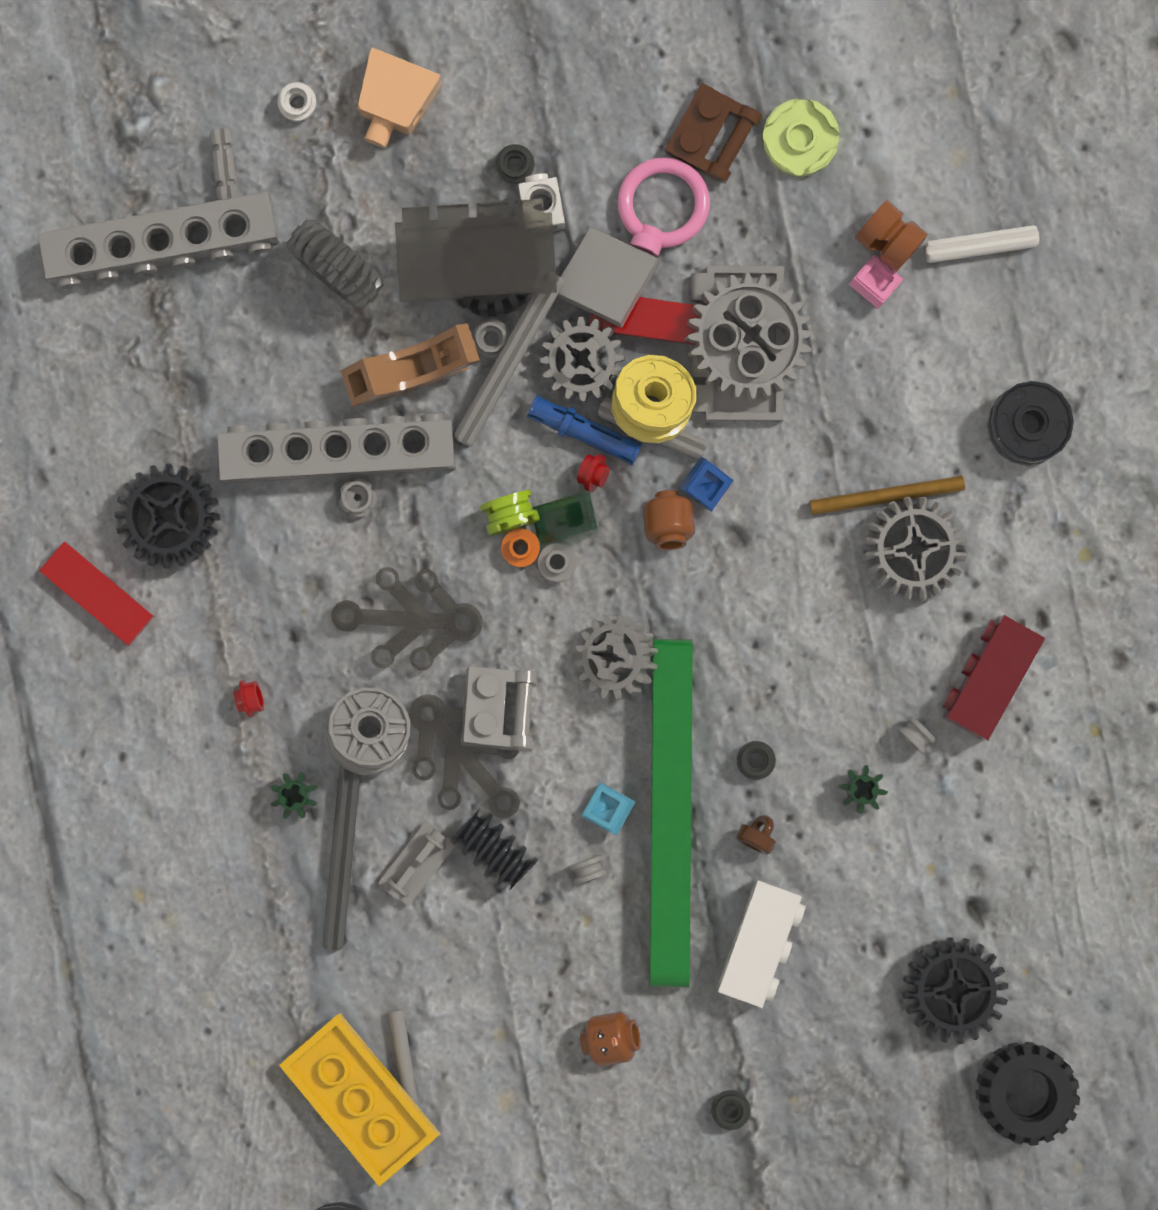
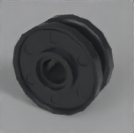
M1028 381L1016 384L998 397L990 409L987 429L990 442L999 455L1011 463L1030 466L1044 463L1064 449L1071 438L1074 419L1071 406L1062 392L1047 383ZM1030 414L1036 417L1039 423L1037 433H1029L1023 428L1021 423L1023 415Z

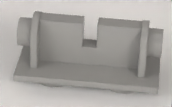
M425 821L378 883L391 896L401 900L409 907L456 844L453 845L449 838Z

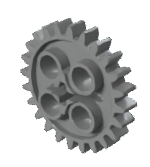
M750 272L745 273L741 284L738 283L734 275H730L727 278V288L719 281L713 285L716 296L707 291L701 295L706 306L695 304L692 307L693 312L699 316V319L694 318L687 321L686 325L695 329L696 333L688 335L685 341L696 343L697 348L688 353V357H700L701 362L694 370L698 372L707 369L709 374L704 382L706 384L715 379L720 381L718 393H722L729 386L732 387V399H737L742 391L745 390L748 400L752 401L756 397L757 389L760 390L764 398H768L771 396V385L780 392L785 389L783 378L790 382L798 378L792 367L803 369L806 366V363L799 355L810 353L812 348L802 344V340L813 336V332L802 330L801 325L808 322L810 316H798L797 311L804 303L797 302L791 304L789 300L794 292L792 289L786 291L783 295L778 292L780 280H777L769 287L766 286L765 274H762L756 283H753ZM742 300H748L755 305V318H746L741 314L739 304ZM728 312L736 324L726 320L723 313ZM770 327H778L782 330L785 337L783 345L779 346L771 343L768 338V329ZM716 328H723L730 334L731 341L729 346L722 347L714 341L713 332ZM751 329L755 332V335L753 336V341L746 344L742 339L746 335L745 332ZM763 350L771 353L775 360L770 361ZM744 355H752L757 359L759 364L757 373L751 374L744 370L741 363Z

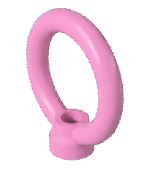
M662 157L647 160L629 172L621 184L617 204L621 221L633 236L630 245L658 258L662 248L681 245L692 239L702 229L709 214L710 196L706 183L693 167L677 159ZM669 173L682 178L693 192L695 201L693 214L689 221L677 230L662 232L656 227L642 224L635 215L633 197L636 188L644 179L654 174Z

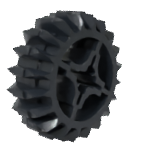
M170 463L165 464L163 476H160V472L155 465L150 466L151 479L147 480L146 476L141 472L136 473V479L141 485L136 488L134 485L126 483L124 488L132 493L130 500L119 496L117 499L118 503L127 506L126 512H115L116 519L127 520V524L121 525L116 529L117 533L120 535L131 534L123 542L124 547L129 549L138 544L139 546L134 552V557L140 560L149 552L147 564L152 567L157 564L160 556L162 557V565L165 569L171 568L172 557L176 558L180 567H185L187 561L184 554L187 552L194 560H199L201 557L195 547L199 544L209 550L212 545L203 539L204 535L208 533L212 536H217L219 533L217 529L208 526L209 521L221 520L219 513H209V508L219 505V500L217 498L205 500L204 498L213 490L212 486L205 484L197 488L202 479V476L198 473L193 474L187 481L189 469L185 466L179 468L176 476H174L173 465ZM165 485L182 487L178 494L174 493L166 501H157L149 495L154 489ZM191 495L197 503L199 513L195 529L184 518V510L189 504L187 501ZM141 504L150 511L152 516V522L147 529L149 532L145 537L142 535L138 525V511ZM153 505L168 511L174 507L176 512L173 515L177 516L176 521L182 524L183 527L180 528L176 524L169 522L161 525L160 520L163 518L159 516L160 512ZM171 531H178L188 538L185 542L175 547L160 548L153 546L159 538L162 539Z
M947 937L945 941L946 950H942L941 945L936 940L931 942L933 955L930 956L922 948L918 950V955L924 960L921 966L914 961H909L908 966L912 970L917 971L915 977L903 976V982L914 986L913 990L902 991V997L904 999H915L914 1003L905 1007L908 1014L920 1011L921 1014L913 1022L915 1026L921 1027L926 1022H930L925 1032L927 1036L933 1037L940 1028V1041L947 1043L951 1032H954L956 1042L962 1044L965 1039L964 1031L968 1030L970 1037L973 1040L979 1039V1033L976 1026L980 1024L984 1030L990 1032L993 1028L985 1019L989 1015L997 1020L1002 1018V1014L993 1009L995 1003L1007 1005L1008 1000L1002 996H997L996 993L999 990L1008 989V983L995 981V978L1004 974L1005 970L1001 966L989 968L997 958L993 953L986 955L983 959L980 958L984 952V945L977 943L972 951L969 952V939L962 938L959 949H956L954 938ZM958 958L973 962L981 971L985 981H966L958 965ZM946 960L943 979L937 984L924 987L930 971L937 964ZM954 978L958 980L957 984L968 988L964 989V992L958 993L956 1003L952 1001L953 997L951 995L938 992L951 988ZM985 993L983 1003L978 1011L964 1020L967 1001L971 997L980 996ZM925 999L945 1000L951 1013L952 1022L936 1018L928 1009Z

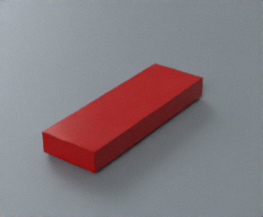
M639 297L622 328L591 313L588 326L591 325L594 319L600 321L599 331L601 332L610 327L614 330L612 334L696 346V343L685 341L688 335L696 333L695 329L686 324L689 319H699V316L693 312V304Z
M65 541L39 570L128 646L135 641L155 617Z

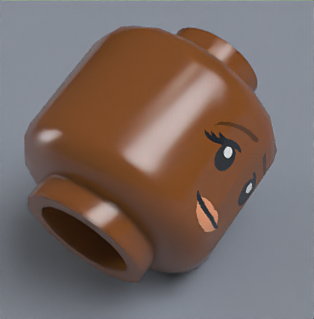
M622 1012L591 1017L587 1022L586 1031L580 1034L582 1052L585 1056L590 1055L592 1061L597 1066L630 1062L635 1055V1051H638L641 1046L640 1032L636 1021L630 1020Z

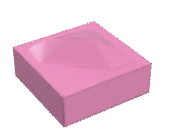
M874 254L849 285L879 309L903 281V278L893 272Z

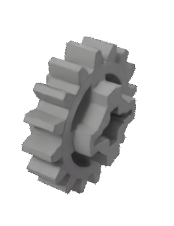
M578 317L577 326L575 327L568 320H564L563 327L565 331L560 333L552 329L550 332L555 338L553 344L549 342H543L542 344L545 349L550 351L549 356L540 358L541 363L550 366V369L543 376L545 379H556L552 386L554 391L557 392L565 387V398L571 400L575 392H579L582 402H587L589 392H593L596 398L600 399L602 398L601 387L605 386L613 390L615 386L610 379L613 375L619 376L621 373L616 368V363L625 361V356L616 354L615 350L622 345L621 340L610 341L609 338L614 331L610 327L602 332L599 331L600 321L594 319L591 325L587 326L585 318ZM583 333L594 335L587 342L576 343L570 338ZM572 347L584 354L590 351L588 360L591 362L590 365L595 369V372L581 365L576 368L575 365L578 360L570 348ZM605 347L608 353L606 370L600 366V354ZM560 349L565 352V366L561 369V372L558 367V353ZM579 376H590L595 380L594 383L588 385L572 384Z
M605 615L604 622L592 621L591 624L594 631H582L581 633L583 639L586 640L585 645L575 647L576 651L583 653L582 659L574 662L575 666L584 667L585 670L579 677L580 681H592L588 691L591 693L601 692V698L613 699L615 696L616 699L625 700L628 699V692L639 695L641 693L639 683L650 684L652 681L646 674L648 669H657L658 666L650 661V656L658 653L657 648H650L648 646V643L654 637L653 634L641 633L644 624L637 621L632 622L629 616L620 615L617 618V616ZM608 653L616 654L618 657L624 658L625 661L614 660V657L608 656Z

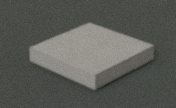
M590 227L561 276L564 280V285L557 297L622 328L658 267V258Z

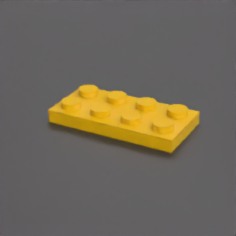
M341 1013L331 1019L279 1065L379 1187L440 1135L436 1127Z

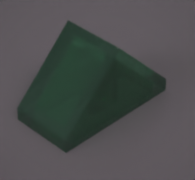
M584 491L532 507L538 511L540 518L539 521L534 523L540 545L598 533L590 491Z

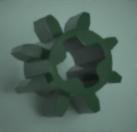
M863 765L861 775H856L850 769L846 770L850 780L847 784L838 785V788L846 790L848 795L842 801V804L848 805L852 801L857 803L856 811L859 814H862L864 804H870L872 808L878 810L879 805L875 799L878 795L888 794V791L879 789L877 783L882 780L883 774H877L874 777L868 776L869 767L867 765ZM857 780L862 783H871L872 786L868 789L870 794L868 799L863 796H854L853 793L857 790L855 784Z
M284 773L283 780L285 784L282 786L271 785V789L278 792V800L273 801L271 806L281 805L285 808L283 818L285 819L294 810H297L298 815L303 819L306 817L304 807L307 804L310 806L318 805L315 800L310 799V792L316 790L318 786H307L303 783L306 773H300L297 781H292L290 775ZM298 785L300 787L299 794L304 796L303 802H295L291 806L289 805L290 798L285 795L286 789H294Z

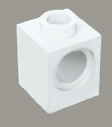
M545 173L526 177V183H520L518 186L525 227L529 232V236L564 230L565 220L557 177L548 178V174ZM539 194L547 195L552 200L551 207L543 212L534 210L530 205L532 198Z

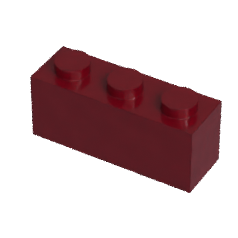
M1006 615L999 616L997 621L990 619L980 636V639L985 642L978 655L970 654L961 670V673L966 677L960 688L952 687L942 704V707L947 710L943 716L944 719L983 741L990 739L1045 640V637Z

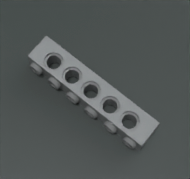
M268 191L38 233L45 278L52 285L57 284L59 289L80 286V280L93 277L96 278L97 282L112 281L119 278V273L134 270L135 275L150 274L157 271V266L172 263L173 268L188 267L195 264V259L210 256L211 261L226 260L234 257L233 252L248 249L249 254L265 253L272 250L271 245L280 244L272 198ZM237 219L245 221L246 230L241 236L231 237L227 235V227L230 222ZM199 226L207 228L208 236L204 242L200 244L189 242V234L192 229ZM160 233L169 235L170 242L167 248L162 251L151 249V241L154 236ZM122 240L130 241L131 251L126 257L116 258L113 256V248L116 243ZM84 247L92 248L93 257L91 261L85 265H77L75 262L77 251Z
M444 414L421 415V421L406 422L405 416H388L382 418V424H367V419L352 418L343 420L344 426L328 427V421L304 422L305 428L289 429V423L266 424V431H251L249 425L228 426L227 433H217L220 481L224 484L456 470L452 420H444ZM418 433L425 438V446L418 453H409L404 449V441L410 434ZM372 436H381L386 439V449L380 455L373 456L365 450L366 442ZM334 438H342L347 442V451L339 458H333L327 454V445ZM297 440L305 441L308 444V453L301 460H293L288 455L289 446ZM260 442L268 444L270 451L267 459L259 463L251 461L249 453L252 446Z

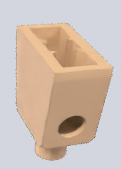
M372 47L358 103L359 114L364 118L372 120L364 139L373 145L386 148L393 129L410 135L441 87L440 74Z

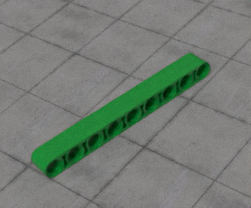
M653 639V648L658 649V653L653 655V662L658 666L657 669H653L650 987L689 988L692 639Z

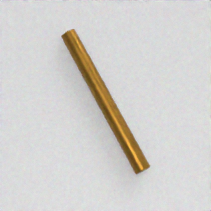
M963 475L814 499L809 500L812 515L885 504L892 501H903L905 497L916 499L965 491V482Z

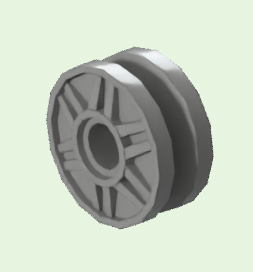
M362 687L348 692L335 704L329 717L327 743L333 758L344 769L358 775H377L390 770L402 759L410 738V718L405 706L394 694L380 688ZM364 725H371L378 730L379 734L373 738H366L360 734L358 729Z

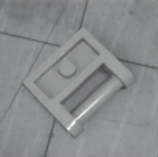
M468 666L465 679L461 745L512 751H531L533 740L529 736L532 687L536 686L537 673L528 670L512 671ZM506 685L517 686L514 735L512 736L503 735Z

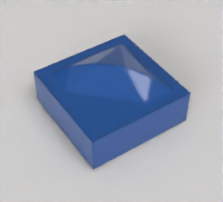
M700 457L679 486V489L706 510L712 512L734 480L706 458Z

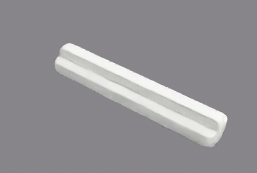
M1031 225L931 240L926 242L924 250L927 262L933 263L1033 248L1038 246L1040 239L1037 227Z

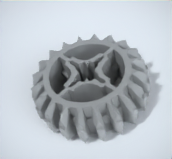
M905 497L902 503V511L898 504L892 501L888 504L891 517L884 511L879 510L876 513V517L882 525L879 526L875 523L867 525V529L876 534V537H865L862 540V544L874 547V552L864 553L862 559L865 561L875 559L876 565L867 569L868 575H873L878 571L881 572L883 576L875 584L878 588H881L889 581L892 583L888 591L889 596L894 597L898 593L899 588H903V601H910L913 590H916L917 598L921 602L927 599L926 588L930 589L934 597H938L941 595L938 582H941L947 588H951L954 585L953 580L947 574L949 572L957 576L962 574L963 569L953 563L954 560H967L968 555L963 552H956V547L964 546L968 542L967 538H954L953 534L963 529L961 523L955 524L951 528L946 523L954 516L951 510L942 517L937 515L941 509L940 502L936 501L929 511L926 510V497L919 498L917 508H913L910 497ZM916 518L926 520L934 525L941 533L943 539H928L924 537L919 525H917ZM904 519L905 528L903 529L904 539L902 543L884 548V540L888 530L895 522ZM911 538L918 540L917 544L922 543L923 547L933 546L918 554V561L911 558L912 554L908 556L906 552L897 553L896 551L909 546L912 542ZM945 551V558L941 568L933 577L926 580L924 570H926L928 555ZM886 559H901L905 561L909 566L910 574H913V581L897 575L889 567Z

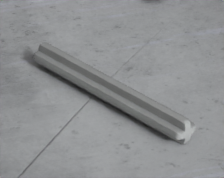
M546 272L454 433V438L467 446L473 445L564 285V280L558 275Z

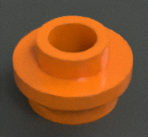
M517 528L505 535L502 540L501 551L504 559L512 566L526 567L538 558L540 544L533 532L524 528ZM523 540L528 544V550L525 554L518 555L513 551V545L516 541Z

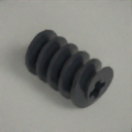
M478 810L452 836L450 842L455 845L463 840L466 841L461 853L466 856L476 851L477 854L473 865L477 867L487 862L488 866L484 876L488 878L498 873L499 877L495 886L499 889L509 884L511 886L510 891L537 863L538 859L533 856L524 861L523 856L527 848L522 845L512 850L511 847L516 837L511 834L501 839L500 836L504 825L500 823L490 828L489 824L493 814L489 812L479 817Z

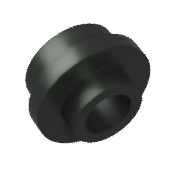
M511 144L504 147L498 153L496 169L503 180L509 183H521L533 173L534 158L526 147L519 144ZM513 158H517L522 161L523 165L521 169L513 171L509 169L508 162Z
M748 742L740 748L737 754L738 769L749 779L760 780L766 778L775 767L776 757L774 751L764 742ZM753 753H759L763 757V764L758 768H753L749 764V756Z
M726 1090L714 1098L711 1105V1114L718 1126L726 1130H735L742 1127L748 1121L750 1105L742 1093L735 1090ZM730 1102L738 1106L737 1113L732 1117L726 1116L723 1113L724 1106Z

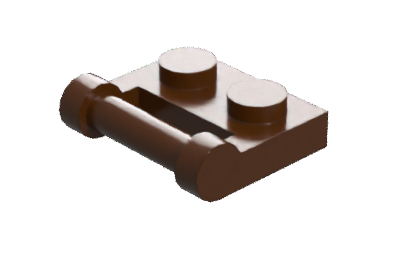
M701 83L670 139L665 153L687 163L712 179L725 184L731 175L729 169L753 126H758L763 116L752 107L743 105ZM730 114L739 120L716 162H711L706 159V156Z

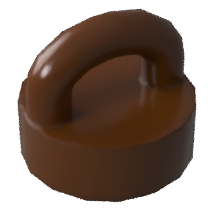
M763 815L756 818L751 826L742 824L736 834V839L761 854H771L776 844V841L770 837L774 829L773 819Z

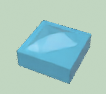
M599 782L581 816L617 836L635 801Z

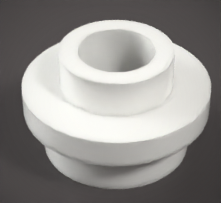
M300 82L290 83L278 95V108L281 114L288 120L295 122L304 121L314 113L316 97L313 90L306 84ZM294 97H302L304 99V105L301 108L294 109L290 106V102Z

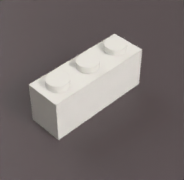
M755 879L716 988L719 993L763 1008L765 1000L772 1002L779 984V979L773 978L778 963L786 964L792 948V942L787 941L792 926L799 927L806 908L805 905L800 904L801 895Z

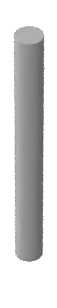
M404 1010L389 1011L388 1016L399 1084L418 1106ZM425 1148L411 1159L413 1168L428 1165Z

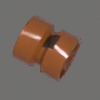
M886 200L857 233L855 239L870 252L878 250L880 252L879 260L896 273L929 234L913 221L905 223L903 221V212L889 200Z

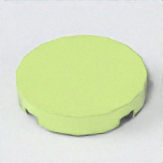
M804 99L788 100L777 106L766 120L762 135L764 152L771 164L785 174L796 177L814 175L826 168L836 154L839 143L838 123L831 111L817 101Z

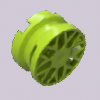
M531 490L512 493L480 505L481 512H486L489 524L486 528L489 536L510 532L540 520L538 511L532 508L531 502H528L529 498L532 497Z

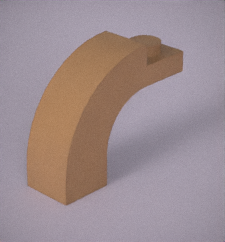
M468 323L456 325L417 345L392 353L361 359L340 371L351 405L356 407L390 399L441 382L468 370L467 366L480 359Z

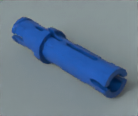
M536 395L526 418L538 423L540 422L558 431L557 435L563 438L565 435L573 439L575 438L631 466L633 465L642 446L641 442L577 414V410L572 407L566 409Z

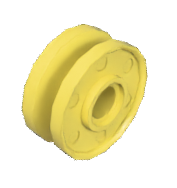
M646 355L635 358L623 367L616 381L615 389L611 396V412L617 425L630 437L648 443H661L672 440L684 431L696 403V386L691 374L679 362L666 356ZM647 396H654L658 398L660 402H653L649 400Z

